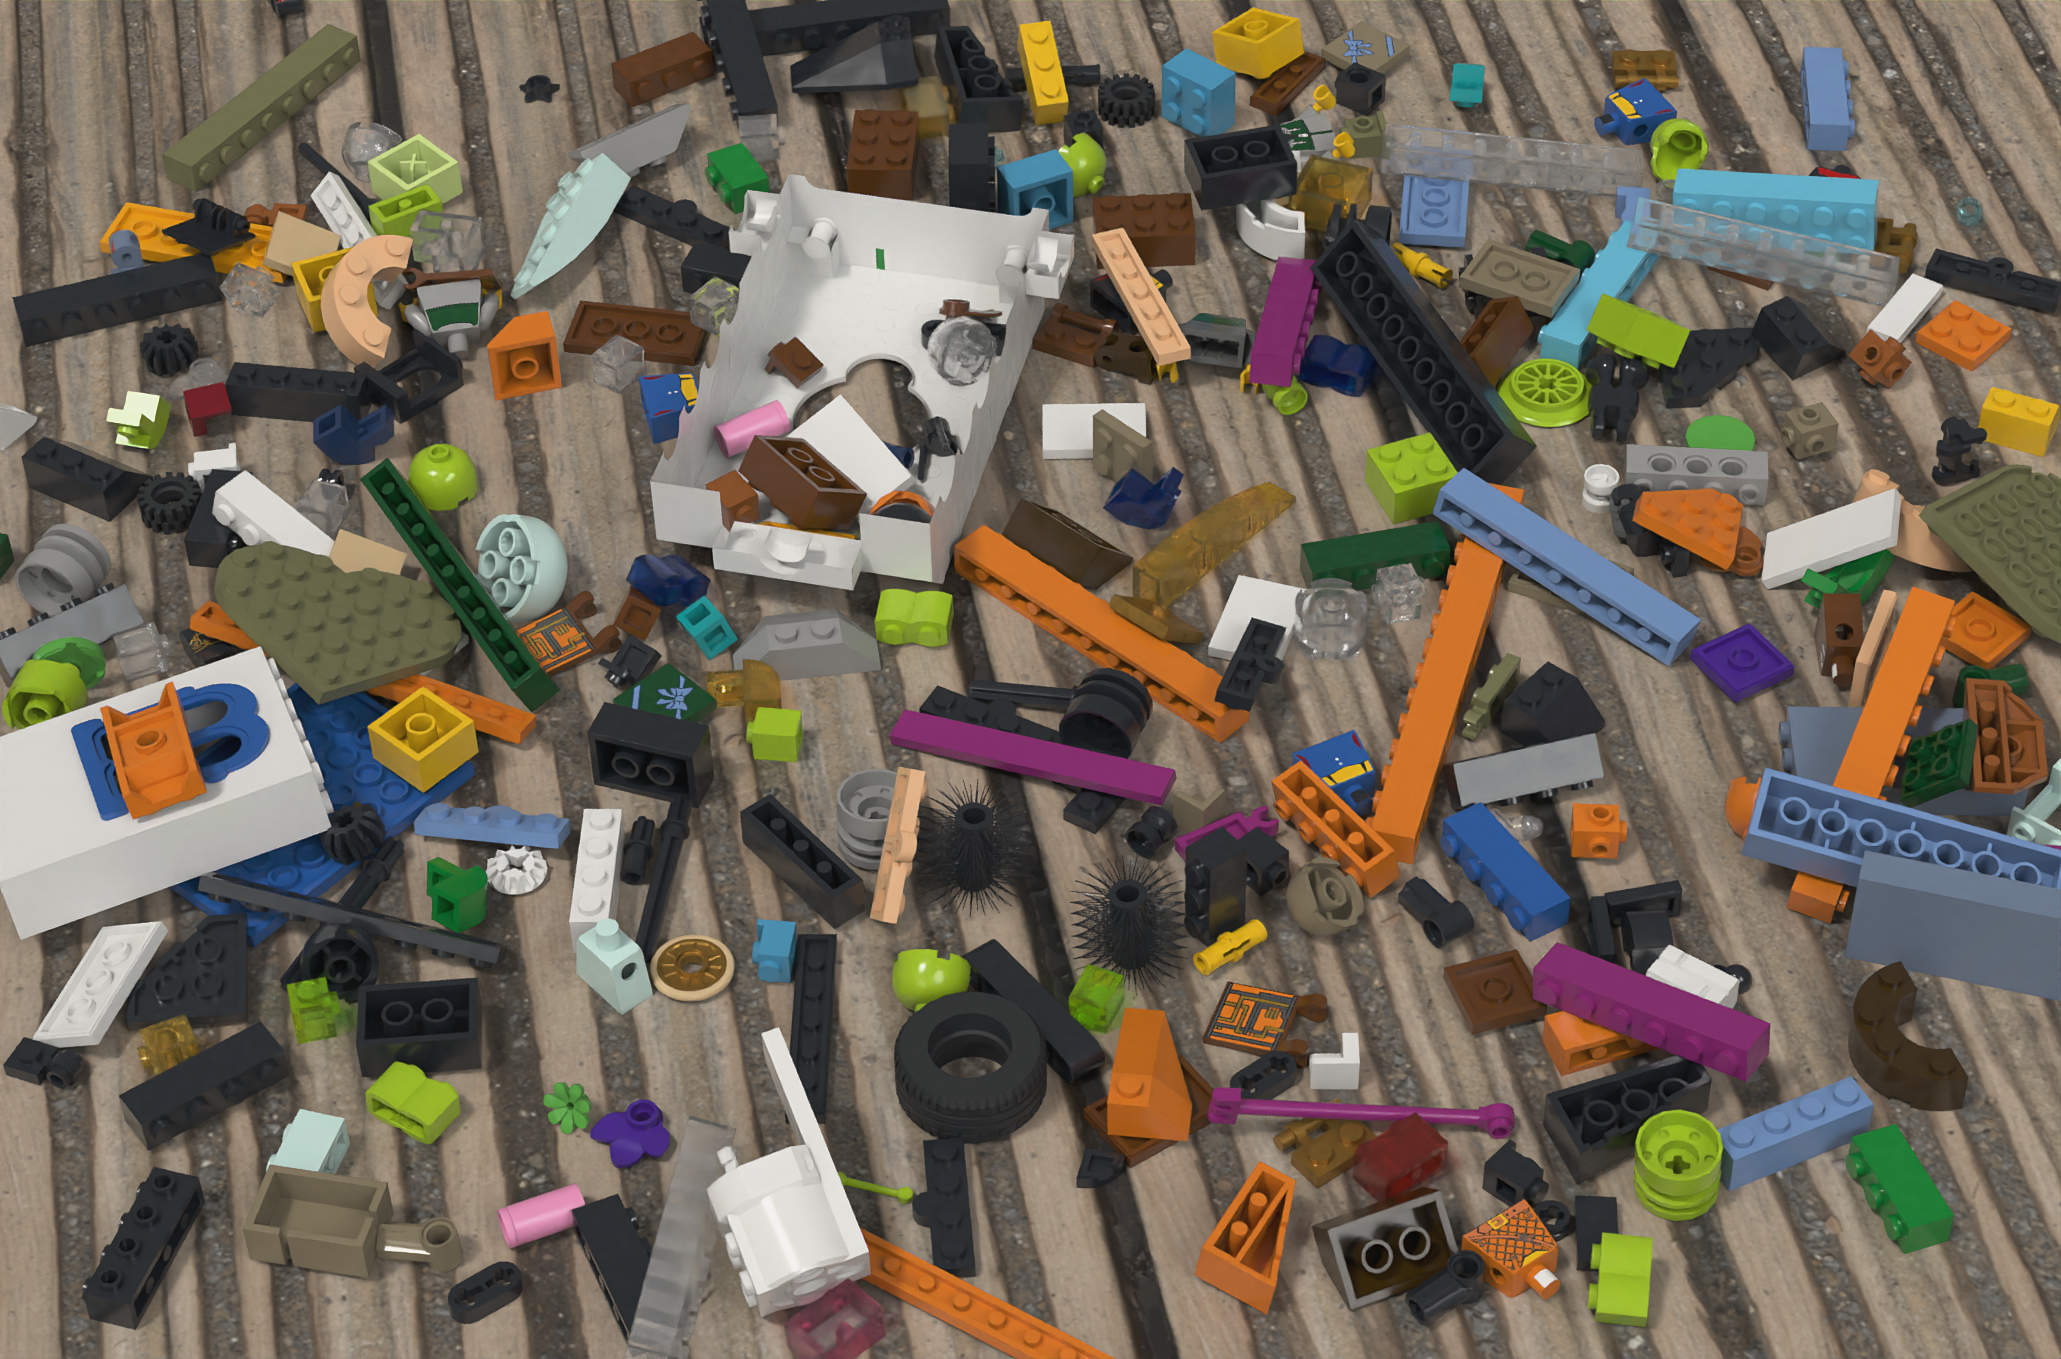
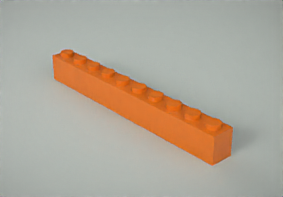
M983 524L954 545V564L957 574L1101 667L1124 671L1135 677L1148 689L1152 700L1215 741L1223 742L1249 721L1250 712L1242 709H1231L1225 704L1214 701L1217 688L1223 678L1214 669L1208 668L1191 657L1186 651L1180 650L1166 640L1158 638L1114 611L1106 600L1090 593L1079 583L1073 582L1059 573L1054 567L1046 565L1032 556L1027 550L1021 549L1007 540L1002 534L996 533Z
M1912 586L1833 783L1834 787L1883 801L1887 800V797L1881 796L1884 786L1892 788L1899 767L1893 765L1896 756L1904 758L1911 736L1905 735L1908 725L1916 727L1923 706L1917 704L1919 697L1927 698L1935 677L1929 675L1931 666L1939 668L1946 647L1940 645L1943 636L1951 638L1958 617L1951 615L1955 604L1954 600ZM1798 871L1786 908L1831 924L1835 911L1843 913L1851 891L1844 889L1846 884Z

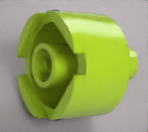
M51 660L26 661L19 670L2 703V714L7 725L12 730L14 726L21 730L84 708L87 703L88 694L83 680L79 677V669L71 663L61 664Z

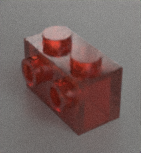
M1415 1112L1404 1120L1394 1122L1387 1131L1372 1141L1367 1140L1356 1149L1353 1158L1352 1178L1378 1202L1412 1191L1446 1168L1448 1141Z

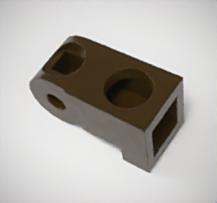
M1112 332L1094 353L1095 361L1102 369L1109 372L1120 370L1138 375L1139 383L1151 385L1158 376L1157 362L1143 337Z

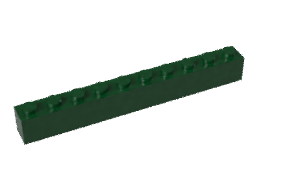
M388 457L360 478L507 685L523 704L533 712L559 692V687L408 480Z

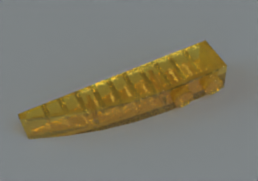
M1266 482L1241 491L1203 511L1178 528L1133 564V597L1148 599L1167 607L1296 502V496L1271 482Z

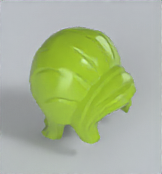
M1673 118L1666 120L1656 127L1650 141L1653 153L1650 162L1652 175L1658 178L1660 182L1674 186L1678 169L1698 170L1705 163L1709 151L1708 141L1704 132L1697 124L1687 119Z

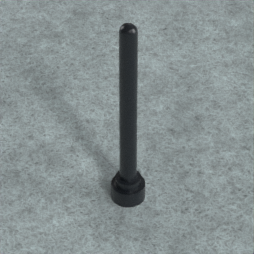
M301 143L298 146V152L325 176L329 171L338 175L357 205L361 207L362 213L371 225L369 206L382 200L379 198H369L308 143Z

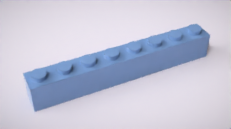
M1463 468L1440 489L1433 515L1662 663L1670 666L1691 645L1701 619L1467 469Z

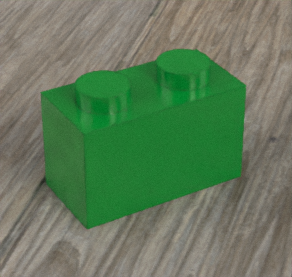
M743 142L707 153L708 167L705 168L706 179L710 186L716 187L722 203H727L734 214L744 212L747 190L770 193L769 177Z

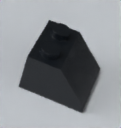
M1789 296L1762 307L1751 333L1792 381L1846 354L1845 349L1808 307Z
M1549 661L1503 701L1501 733L1524 746L1583 733L1597 734L1605 726L1604 718L1579 679Z

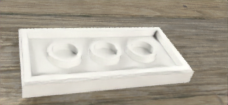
M841 394L786 436L790 438H804L867 493L856 516L859 524V513L870 515L872 507L882 496L892 491H906L916 483L913 476Z
M1894 488L1767 533L1762 583L1767 590L1803 578L1808 568L1818 573L1896 546L1901 495Z
M162 921L102 927L32 1039L58 1048L98 1045L166 936L168 930Z

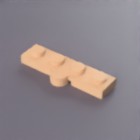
M898 767L870 918L897 924L898 916L903 913L905 907L904 882L912 870L913 857L917 847V835L920 828L917 827L920 826V820L917 817L919 803L924 800L927 791V782L924 779L925 771Z

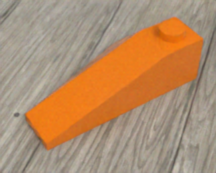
M1125 1007L1107 1101V1135L1188 1141L1192 1103L1165 1011Z

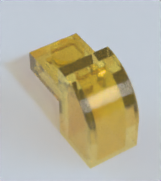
M743 659V670L706 672L707 692L716 699L717 707L744 706L746 727L749 721L754 722L758 707L782 709L779 676L766 663Z

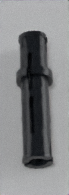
M1100 64L1061 66L1062 74L1082 73V76L1063 77L1065 85L1100 84ZM1005 67V77L1009 79L1012 86H1026L1022 67Z

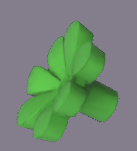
M565 1082L555 1083L553 1086L555 1093L546 1094L543 1098L545 1106L554 1108V1110L548 1113L549 1121L552 1124L562 1121L560 1130L563 1134H571L576 1126L584 1129L591 1121L587 1113L592 1109V1103L584 1093V1087L578 1083L571 1085L570 1088Z

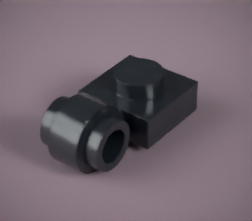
M23 1037L3 1064L7 1076L39 1086L47 1077L52 1085L65 1089L68 1085H74L82 1074L84 1060L73 1050L66 1049L63 1052H59L56 1046Z

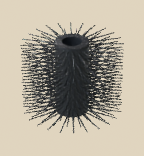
M977 779L975 802L972 800V791L969 800L966 790L969 801L967 803L965 798L966 804L961 795L959 797L956 793L963 803L962 806H960L959 802L957 805L954 800L952 801L944 793L943 795L958 808L957 810L945 805L943 802L934 800L950 812L924 807L942 817L917 816L934 823L917 826L921 830L930 832V834L917 838L930 844L917 849V851L931 855L917 862L933 866L917 873L937 874V876L918 884L945 881L930 891L954 884L952 888L943 894L944 896L948 892H952L956 887L957 889L960 887V890L953 897L954 899L959 892L961 894L962 890H965L963 899L965 895L967 899L968 892H970L971 909L973 892H976L978 911V894L982 904L979 891H981L983 896V890L987 899L991 900L985 891L988 888V890L990 889L995 896L997 895L1002 900L1003 898L990 885L1012 895L1013 893L1003 888L999 883L1025 888L1007 878L1024 877L1025 879H1031L1014 871L1021 870L1019 868H1031V866L1017 861L1031 857V855L1020 852L1018 849L1032 844L1018 838L1032 833L1017 829V827L1032 821L1011 820L1029 811L1003 814L1020 803L994 811L1005 800L1003 799L1000 803H996L993 807L991 805L989 808L988 805L996 797L994 795L990 800V795L986 805H984L988 790L983 800L981 797L980 803H978ZM941 812L953 814L955 817L950 816V815H947V814H944V813H941ZM1014 814V815H1010V816H1005V817L998 818L999 816ZM1010 823H1019V824L1003 825V824H1010ZM924 827H941V828H926V829H924ZM1023 843H1024V845H1008V844H1023ZM925 860H926V861H941V862H925Z
M1123 860V880L1118 868L1119 877L1116 874L1117 883L1108 874L1106 876L1113 882L1111 886L1099 878L1097 879L1109 890L1080 882L1100 893L1070 891L1092 898V900L1069 902L1087 907L1086 909L1070 913L1087 918L1078 923L1071 924L1072 926L1088 929L1072 937L1089 940L1072 948L1092 950L1085 955L1073 959L1099 957L1084 967L1108 961L1103 967L1094 972V975L1100 970L1102 971L1104 968H1108V966L1114 965V963L1116 964L1099 982L1104 981L1119 966L1121 969L1117 976H1120L1122 969H1124L1122 979L1124 971L1127 969L1124 984L1128 972L1130 985V970H1133L1136 990V969L1141 983L1140 973L1143 976L1142 967H1145L1151 976L1153 975L1151 969L1149 970L1145 966L1146 964L1148 967V964H1150L1153 968L1155 967L1160 972L1162 971L1168 977L1171 976L1154 965L1150 960L1183 969L1167 963L1158 956L1189 959L1165 951L1189 948L1172 943V941L1189 937L1172 932L1180 927L1188 926L1187 924L1172 921V919L1188 913L1171 909L1187 902L1167 900L1174 895L1186 891L1160 893L1178 882L1151 889L1160 880L1165 878V875L1160 879L1158 878L1155 882L1152 881L1151 884L1144 886L1148 879L1160 868H1156L1143 883H1140L1138 881L1142 876L1141 872L1137 881L1133 880L1135 866L1132 878L1129 867V880H1126ZM1091 894L1104 895L1105 897L1096 896V895H1091Z

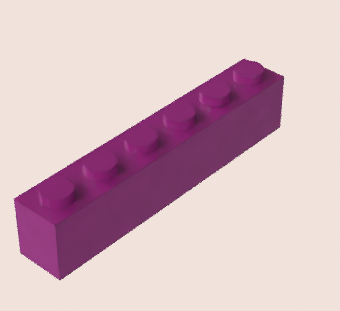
M1278 257L1251 351L1250 383L1291 387L1294 374L1300 375L1302 358L1305 356L1306 341H1309L1310 327L1313 325L1319 294L1322 292V284L1310 269L1317 260Z
M1556 942L1533 968L1534 1000L1747 1082L1769 1055L1771 1023Z

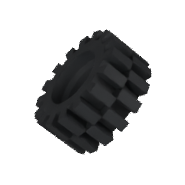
M1124 73V77L1120 78L1116 74L1113 75V80L1108 77L1104 79V83H1100L1098 89V114L1104 122L1108 120V124L1111 126L1118 123V128H1124V124H1129V128H1134L1135 123L1139 126L1144 125V120L1149 122L1151 115L1154 116L1155 89L1152 82L1148 83L1147 78L1144 77L1140 80V75L1134 74L1132 78L1129 77V73Z
M166 472V477L161 478L160 474L155 475L154 482L150 479L144 482L145 487L140 486L139 494H137L141 518L148 529L152 528L155 533H159L163 529L164 535H170L171 530L174 529L176 534L182 533V527H186L188 530L202 495L198 481H194L191 475L184 477L182 472H178L176 476H173L172 472ZM169 502H176L173 504L164 505Z

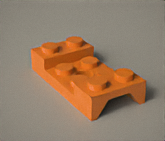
M173 681L165 684L159 703L154 707L132 715L124 714L108 705L100 708L122 796L133 820L144 815L154 814L163 808L182 801L192 800L196 796L207 793L202 771L197 762L187 728L189 725L183 704Z

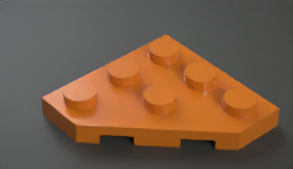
M1713 488L1643 492L1636 502L1632 521L1727 570L1735 557L1743 504L1739 503L1732 495L1720 493Z

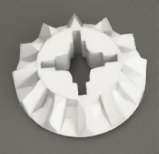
M511 844L509 851L505 852L497 849L495 858L488 859L486 874L489 884L495 890L511 895L523 894L534 890L544 881L547 875V863L543 859L540 850L531 851L529 846L516 849ZM509 865H515L516 867L523 865V871L516 868L510 870Z

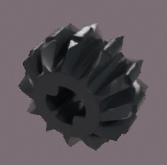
M166 323L161 328L153 327L151 333L143 334V341L140 343L141 358L144 360L148 372H156L159 377L165 374H170L173 377L177 372L186 373L188 367L195 366V360L199 352L198 343L195 341L191 329L182 328L180 323L174 326H168Z
M359 801L350 807L343 804L341 810L332 812L331 818H329L331 827L327 831L319 833L320 842L328 856L335 863L343 862L346 866L350 865L354 860L362 863L364 857L368 855L374 856V849L384 845L383 837L387 834L385 824L377 811L370 804L362 805Z

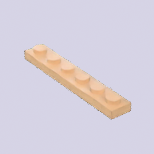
M1124 228L1092 234V246L1158 366L1190 359V345Z

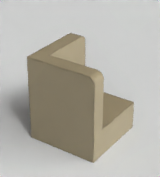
M1220 787L1207 799L1198 794L1190 797L1181 791H1178L1173 796V818L1176 820L1178 828L1186 833L1226 817V791Z

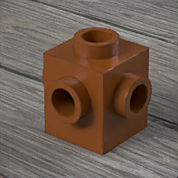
M1872 329L1868 331L1849 354L1862 367L1859 374L1874 386L1877 382H1880L1886 387L1891 388L1895 382L1903 377L1905 370L1912 363L1903 354L1906 348L1892 336L1886 339Z

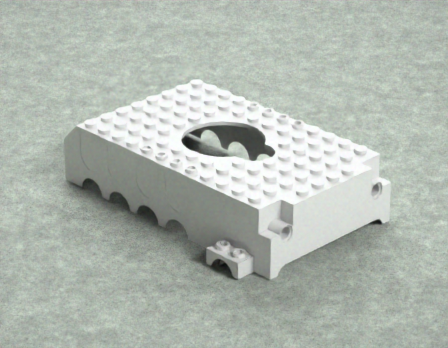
M789 174L780 194L747 190L740 226L734 231L731 225L729 229L730 252L746 254L752 257L740 281L739 301L735 317L731 324L726 323L725 317L721 323L716 359L709 369L704 361L700 370V385L695 406L689 414L686 413L684 406L679 416V434L674 453L669 460H666L663 452L651 478L656 539L712 548L714 569L847 590L854 589L860 571L943 584L954 552V545L960 539L970 506L977 493L983 471L991 450H993L996 436L1045 309L1044 298L1059 299L1074 259V235L1049 232V210L1032 208L1028 215L1013 216L820 189L809 184L805 176ZM876 248L884 249L885 270L877 269ZM944 299L970 301V309L1002 311L1000 317H994L992 320L966 316V322L1006 324V336L1002 355L988 356L928 351L921 343V327L930 320L946 319V315L939 314V308L942 307ZM795 336L824 364L818 374L798 389L778 369L771 374L764 370L770 360L768 353L779 342L788 343ZM965 336L962 339L974 340L977 339V337ZM872 359L894 360L910 370L913 378L908 385V391L924 404L929 419L939 416L949 422L951 434L956 436L958 445L963 453L962 455L960 454L959 448L956 456L951 448L949 452L935 453L932 450H928L925 476L920 481L918 480L919 443L912 448L915 458L913 465L907 471L913 476L916 483L906 491L923 496L935 507L930 524L859 513L860 524L855 519L850 530L834 529V533L856 535L858 530H860L861 540L757 525L763 521L793 525L790 521L791 518L784 511L773 507L769 503L770 499L757 490L755 491L758 494L760 519L752 523L734 521L729 532L722 524L720 492L706 490L705 484L733 470L738 472L747 453L746 450L726 458L715 439L714 426L778 400L785 409L791 426L790 432L779 436L786 437L794 431L793 421L795 415L809 397L826 387L846 382V376L853 367ZM739 473L741 477L748 483L749 481L741 473Z

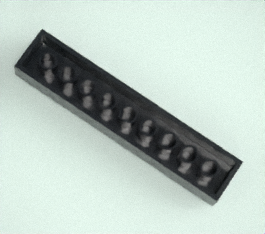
M1353 219L1310 269L1428 433L1432 434L1455 470L1460 472L1465 468L1487 483L1502 485L1537 445L1380 233Z

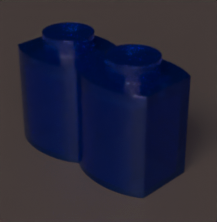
M1314 335L1305 350L1304 358H1302L1301 371L1298 378L1316 387H1330L1334 391L1346 396L1361 397L1376 373L1377 361L1365 346L1357 344L1346 345L1342 341L1328 335Z
M653 554L638 556L634 559L626 578L630 585L658 606H669L677 602L682 606H690L704 595L706 596L711 582L706 575L679 555H667L662 558H658Z

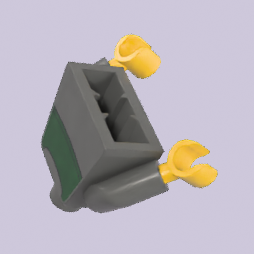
M1198 313L1188 322L1178 324L1191 347V358L1185 361L1241 369L1243 367L1246 370L1241 373L1239 390L1243 393L1244 385L1250 383L1251 351L1256 338L1254 332L1246 329V320L1237 317ZM1176 362L1160 366L1156 365L1159 380L1162 379L1164 373L1170 372L1171 383L1177 381L1178 369ZM1250 383L1255 386V394H1257L1260 389V384Z

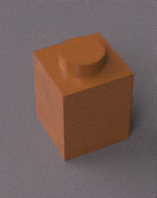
M736 470L705 484L706 490L720 492L722 524L729 532L734 521L752 523L760 519L758 494Z

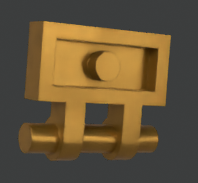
M1631 49L1612 51L1611 63L1615 88H1624L1643 78H1646L1658 91H1666V88H1679L1675 51H1635Z
M1878 217L1873 257L1851 256V267L1884 270L1886 262H1893L1897 273H1906L1908 267L1913 263L1914 252L1912 249L1916 247L1918 241L1916 225L1906 223L1904 228L1894 227V219Z
M1335 1098V1099H1333L1332 1101H1330V1102H1328V1103H1343V1102H1342L1339 1098ZM1303 1118L1300 1121L1294 1119L1284 1125L1283 1131L1273 1137V1142L1281 1151L1290 1145L1297 1149L1291 1154V1164L1318 1189L1378 1151L1380 1139L1360 1120H1344L1340 1122L1338 1119ZM1320 1127L1325 1133L1313 1140L1308 1134Z

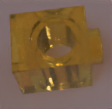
M185 1014L139 1030L143 1046L137 1047L138 1056L143 1069L151 1068L154 1076L200 1053L197 1040Z

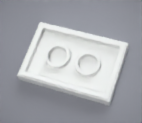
M1145 403L1043 404V459H1093V415L1102 409L1146 437Z
M1239 575L1208 646V656L1231 661L1253 617L1287 627L1284 640L1276 655L1277 658L1283 660L1307 601L1308 589Z

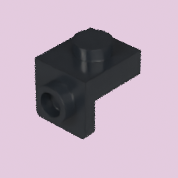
M629 635L611 662L601 658L598 664L607 672L604 678L619 689H623L625 685L632 687L649 676L662 655L654 648Z

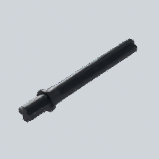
M676 796L674 801L670 802L667 818L660 825L661 842L635 943L643 952L645 963L651 961L657 950L684 840L690 834L688 821L692 802L690 800L684 801L682 796Z
M392 836L387 837L384 845L379 847L375 855L365 859L363 870L338 903L363 908L382 882L388 881L391 877V869L405 852L402 849L405 846L400 840L395 841ZM302 951L280 978L282 990L292 995L298 994L304 986L300 967Z

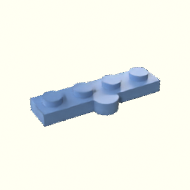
M434 803L425 807L414 820L415 835L559 849L571 833L570 819L557 818L554 814L549 813L537 816L525 815L504 805L491 806L487 809L476 806L464 809L449 807L444 803Z

